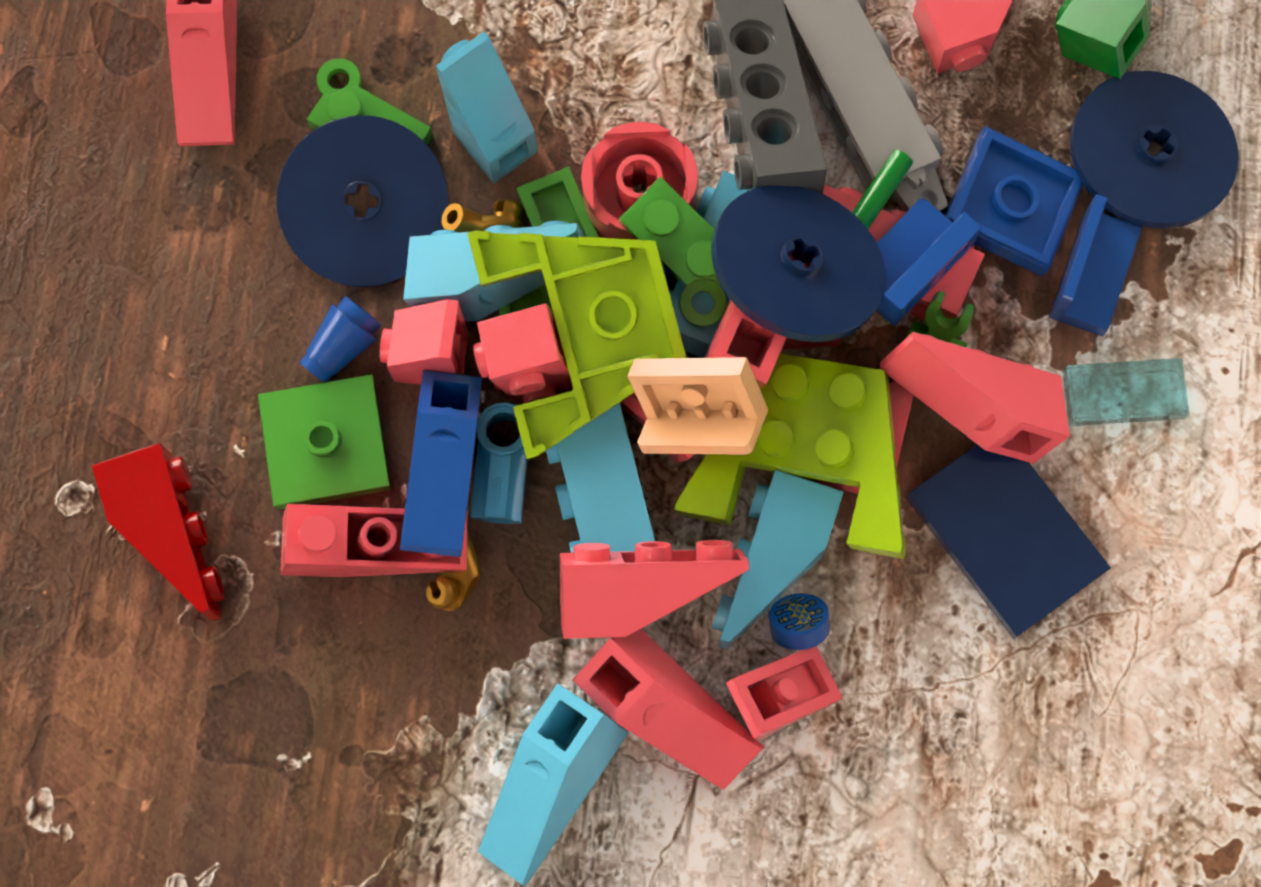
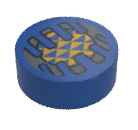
M805 593L787 595L776 601L770 608L769 624L771 636L778 645L791 650L813 648L822 643L829 635L830 620L828 607L817 596Z

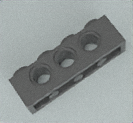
M714 0L712 21H704L703 42L706 55H715L717 65L713 67L714 91L716 98L725 99L727 109L723 113L724 134L727 144L736 143L738 155L734 157V175L738 190L750 191L768 185L797 186L823 194L827 166L783 0Z

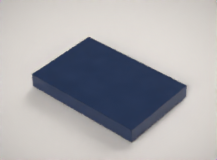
M977 444L906 496L908 502L1013 640L1111 569L1029 462L985 451Z

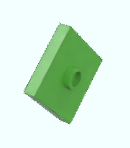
M372 374L258 394L272 500L276 510L286 509L287 504L309 505L392 490L376 382Z

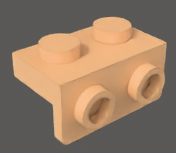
M747 357L634 360L627 377L647 417L637 441L642 453L747 455L753 451L767 415L768 407Z

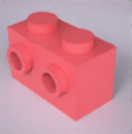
M546 303L477 322L481 342L473 345L476 364L483 378L489 377L497 391L502 390L516 404H525L573 389L554 314Z

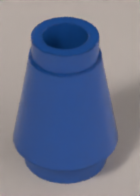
M345 296L338 306L333 303L331 304L306 350L305 356L299 363L324 383L329 382L333 375H337L377 340L373 335L382 324L353 300Z

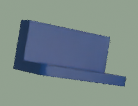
M1096 194L1082 216L1048 318L1104 336L1108 331L1142 227L1103 214L1107 198Z
M926 199L918 200L877 242L884 261L886 284L882 300L876 311L895 327L973 247L982 226L965 211L952 223Z

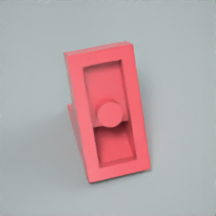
M817 646L801 650L726 682L753 739L758 741L795 721L825 709L843 699Z

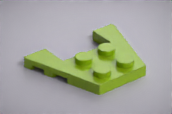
M477 230L467 233L481 286L486 287L542 271L571 378L572 391L513 407L526 459L540 456L634 394L635 392L627 376L635 359L687 358L656 241L583 236L578 238L543 236L542 234L530 233L507 234Z
M780 353L767 384L760 389L768 407V412L753 451L747 455L706 454L678 498L674 510L682 517L731 526L746 467L772 472L778 470L794 476L860 487L847 539L848 546L854 550L904 559L906 544L902 530L900 510L902 505L900 486L897 481L894 451L896 446L889 378L885 370Z

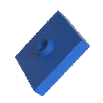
M984 126L977 136L944 216L953 223L965 211L982 226L974 245L1039 276H1043L1051 267L1083 184L1074 168Z

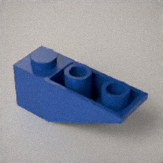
M423 370L400 550L461 557L482 377Z

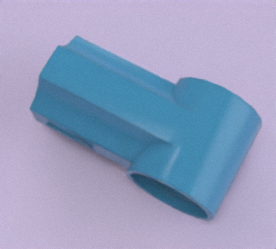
M506 402L496 403L486 408L479 416L477 423L478 445L470 515L472 520L497 524H522L528 459H526L521 436H519L514 444L508 447H499L489 441L490 430L496 423L508 420L517 424L513 407L516 405Z

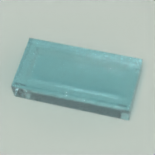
M1182 358L1066 365L1062 370L1069 426L1185 419L1189 415Z

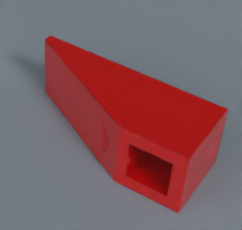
M161 443L91 465L107 521L200 613L212 621L222 619L217 602L225 599V593L215 566L207 567L201 546L209 544L208 535L200 513L198 511L190 512L185 492L192 490L193 487L188 468L182 456L174 458V455Z

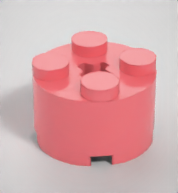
M630 122L616 126L604 134L605 138L597 143L593 149L591 148L584 159L581 172L584 205L600 238L635 239L618 220L643 194L634 192V186L645 185V190H647L659 177L666 181L696 211L698 170L693 153L685 143L683 145L670 134L668 129L658 124Z

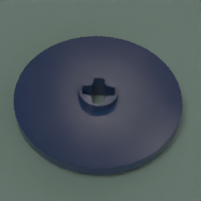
M1133 71L1124 73L1121 79L1115 77L1107 79L1085 98L1075 115L1071 127V157L1078 177L1093 198L1096 194L1106 197L1107 201L1104 208L1109 212L1140 226L1166 229L1182 227L1199 221L1210 214L1223 201L1236 178L1239 160L1238 146L1233 128L1226 115L1217 103L1200 88L1171 74L1157 71ZM1152 141L1162 147L1156 157L1147 151Z
M367 115L338 118L310 132L298 143L288 157L282 169L277 189V213L280 226L294 253L306 266L320 276L333 282L353 287L381 286L405 277L410 237L431 235L437 230H444L441 219L444 210L449 206L448 188L443 170L437 158L424 141L414 132L394 121ZM361 186H368L369 194L379 201L377 208L367 209L366 217H357V209L348 205L349 195H359Z
M768 185L752 189L738 196L727 206L714 229L711 241L712 263L723 290L747 317L778 335L808 342H824L843 338L854 333L867 323L882 300L886 284V273L882 254L876 241L866 226L851 211L819 192L797 186ZM803 263H806L809 267L805 268Z

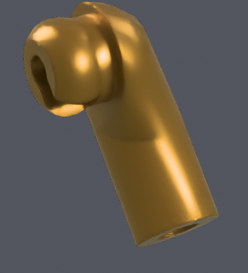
M499 199L493 205V216L480 215L460 204L454 203L444 210L441 223L445 230H453L459 233L475 230L485 231L487 228L495 225L522 228L524 224L521 222V218L523 217L524 209L517 201L510 199L503 201Z
M468 529L467 570L462 572H441L436 582H429L426 588V597L434 608L448 612L458 609L466 603L481 578V567Z

